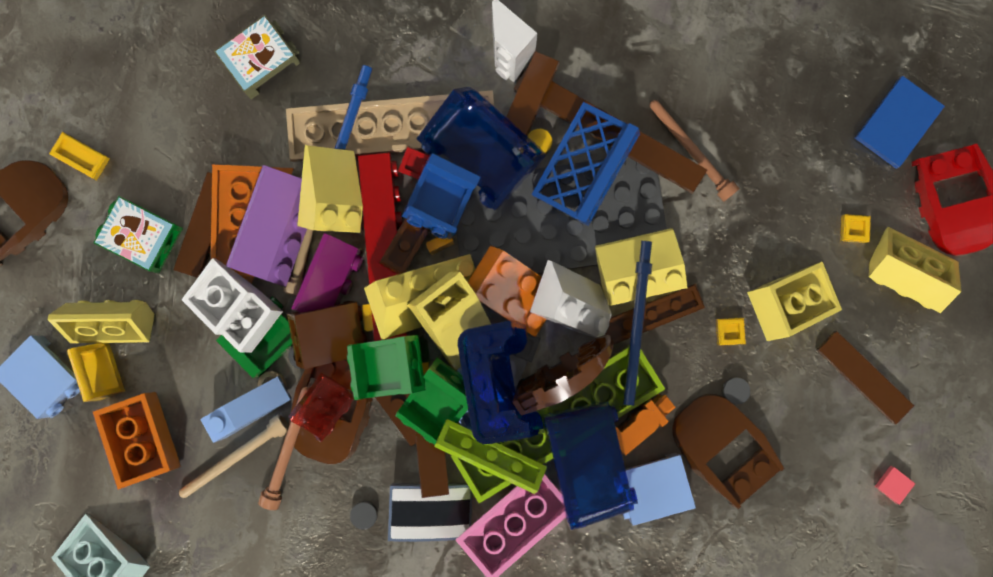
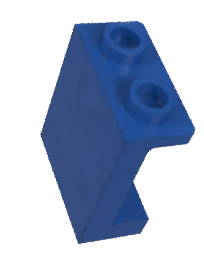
M432 153L426 161L402 217L406 218L407 222L415 227L421 228L423 226L431 230V233L440 239H451L458 230L457 225L472 191L479 182L480 176Z

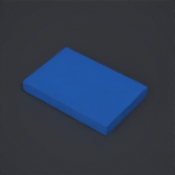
M901 76L856 135L855 139L897 169L903 164L945 106L910 80Z

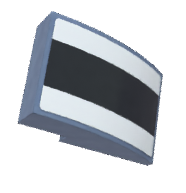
M392 483L390 485L388 541L456 540L457 537L471 526L472 491L468 484L448 483L449 495L421 498L420 483Z

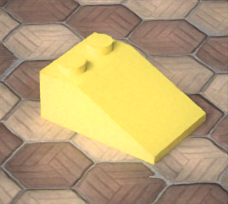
M305 145L297 226L316 231L360 233L363 203L354 151Z
M823 262L816 263L747 292L767 341L790 337L842 310Z

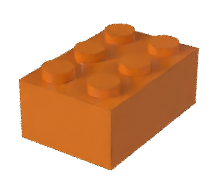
M490 246L470 277L468 284L477 295L481 304L534 337L537 336L546 319L531 313L530 310L542 277L505 251Z
M156 392L143 393L93 411L118 490L181 467Z

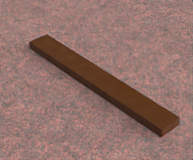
M528 67L515 85L514 92L517 93ZM553 81L541 105L542 108L570 124L583 102L605 112ZM588 111L585 112L581 119L583 129L598 124L596 115ZM600 118L601 123L607 122L604 119ZM615 125L603 128L606 141L617 138L621 131V128ZM600 129L587 133L603 142ZM641 131L640 136L628 155L632 160L691 194L695 192L707 172L706 168Z

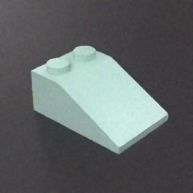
M85 514L52 556L53 561L66 577H143L150 568V565L134 548L89 514Z

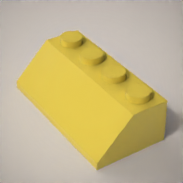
M468 254L377 280L365 287L364 290L381 339L384 340L423 327L407 304L450 271L461 272L468 282L476 270L471 255Z

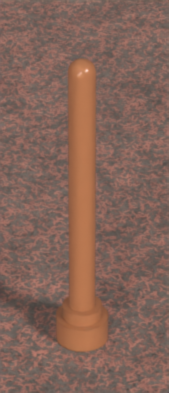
M651 101L650 108L697 164L707 169L706 174L717 186L716 190L719 192L717 193L719 198L725 202L740 189L734 181L730 182L729 179L725 180L659 101Z
M304 387L300 392L270 485L261 492L258 504L264 509H279L282 500L279 489L312 394V390L309 387Z

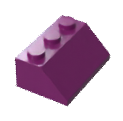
M324 233L291 309L302 313L339 305L343 295L347 296L351 290L353 281L350 279L353 272L358 271L362 264V251Z

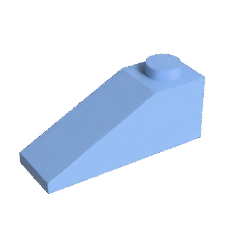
M277 376L223 405L200 420L214 443L238 432L292 398L280 376Z

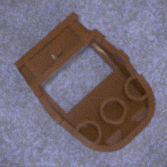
M22 160L11 163L0 170V196L25 223L10 239L0 230V266L3 265L1 260L10 254L17 256L26 250L24 247L34 240L39 241L46 235L45 230L52 221L56 222L61 217L68 205V191L65 184L50 167L41 162Z
M603 335L582 344L578 348V353L571 355L568 351L559 357L560 363L551 368L546 364L537 369V372L531 376L519 380L512 402L520 415L561 403L589 385L601 373L613 350L611 336ZM552 385H555V386H553V387H551V388H549V389H547V390H544V389L547 388V387H550V386H552Z
M347 359L305 369L295 389L289 425L300 392L304 387H308L311 378L351 390V373ZM373 397L357 401L351 422L307 407L294 448L303 456L325 464H338L348 460L355 453L361 441L362 432L368 426L370 403L373 401Z
M705 394L699 396L685 407L674 420L672 428L673 438L680 452L684 454L690 463V468L716 493L726 498L734 508L739 509L741 504L779 471L785 469L765 435L735 405L720 395ZM747 430L761 448L721 482L706 463L743 431Z

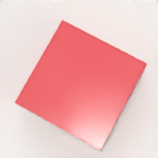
M890 466L875 485V488L894 503L900 505L915 483L898 469Z

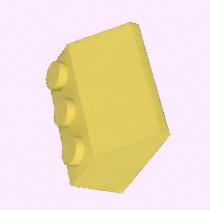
M890 227L885 229L869 262V277L877 284L885 285L895 290L899 295L909 297L919 302L923 307L941 313L961 292L959 262Z
M672 228L595 246L602 291L609 306L635 300L638 275L635 273L636 262H639L641 241L652 242L650 263L653 265L652 274L648 276L646 297L687 288L685 264Z
M106 300L101 303L78 301L77 303H65L50 313L47 320L70 343L150 342L155 314L146 302L140 300H132L130 302Z

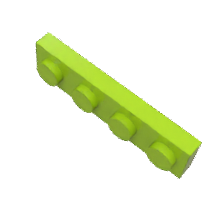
M448 419L445 421L434 446L533 494L538 492L547 466Z

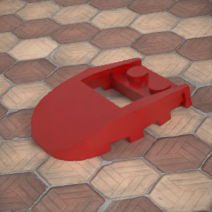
M978 144L912 161V167L917 166L919 181L915 182L916 193H919L921 202L919 212L921 218L925 217L930 227L928 233L937 248L948 255L960 256L983 250L993 244V170ZM976 171L979 177L982 176L987 187L986 197L941 208L934 182Z

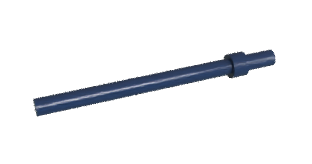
M641 241L639 262H636L635 273L638 275L623 404L634 406L648 276L652 274L653 265L650 263L651 241Z

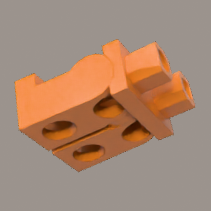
M658 394L653 399L639 405V408L631 410L627 419L616 427L608 424L601 432L618 452L626 456L655 432L658 426L663 427L669 421L665 416L676 407L666 395L661 396Z

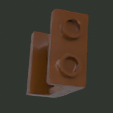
M345 301L344 304L301 313L296 311L287 313L296 366L302 369L347 359L348 345L367 343V337L362 331L360 322L363 320V314L357 302Z

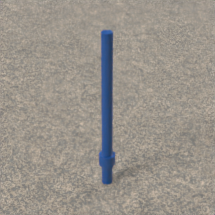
M362 65L357 83L353 84L350 93L352 98L334 149H346L361 102L365 100L368 92L366 87L372 72V68Z

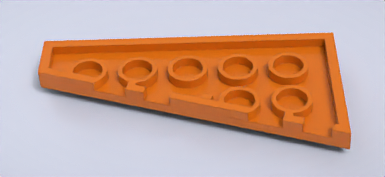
M212 164L211 259L215 258L223 264H227L262 167ZM271 167L292 175L294 168ZM232 269L252 284L255 276Z

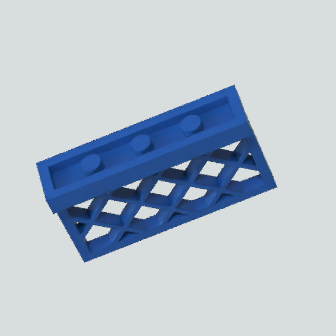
M583 102L531 195L589 226L640 136L639 128L630 123L626 124ZM588 111L596 115L598 124L583 129L581 119L585 112ZM600 118L604 119L607 122L601 123ZM615 125L621 128L617 138L606 141L603 132L604 127ZM600 129L603 142L588 146L585 133ZM582 135L585 148L570 152L569 140L572 137ZM613 144V146L611 147V149H610V151H609L607 145ZM605 146L607 153L605 160L593 164L590 151ZM566 148L567 153L562 155L564 149ZM586 152L590 165L575 170L572 156ZM568 158L572 171L557 175L555 169L557 162ZM600 167V169L598 170V172H597V174H596V173H595V168ZM592 170L594 179L591 185L580 188L576 174ZM553 171L554 177L549 178L550 174ZM573 175L577 189L562 193L559 180ZM553 181L556 182L558 195L546 197L540 193L545 184ZM587 190L586 194L583 197L582 192ZM578 193L581 203L574 212L566 207L564 197ZM560 199L562 205L559 204V203H557V202L554 201V200Z

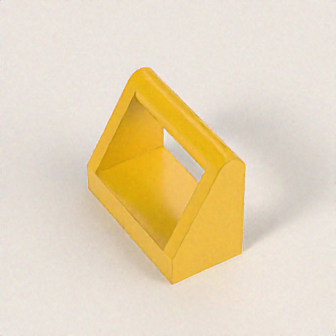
M96 343L67 350L83 402L99 401L125 392L109 343Z

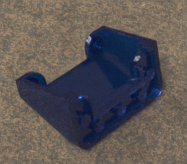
M471 87L453 89L416 138L422 144L421 147L426 153L430 155L432 153L437 155L444 154L455 165L480 176L477 184L481 188L478 191L479 199L484 206L494 210L498 209L546 157L543 150L485 97Z
M510 320L464 330L458 338V351L472 434L482 444L529 438L544 433L542 417L538 411L520 415L512 402L515 395V386L509 355L520 353L526 348L528 336L525 324Z
M605 400L542 415L545 429L549 436L548 440L551 446L562 501L565 506L564 512L570 531L633 511L634 504H638V499L634 487L630 488L614 423L618 421L615 405L610 406L609 402Z

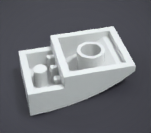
M215 258L211 259L182 298V301L216 335H223L239 352L252 353L283 312L246 279Z

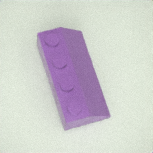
M265 165L262 166L226 267L284 287L287 286L307 228L297 226L301 178Z

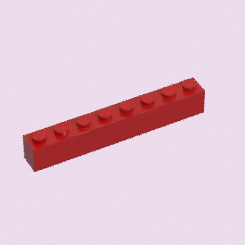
M390 153L358 156L369 285L377 280L398 275L379 264L403 223L402 212H397V202H401L400 187L395 186L394 180L395 176H399L397 161L392 160ZM372 313L374 341H380L382 339ZM409 331L387 339L409 336Z

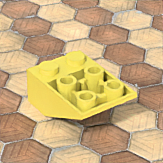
M450 271L407 304L455 371L497 338L477 295L461 272Z

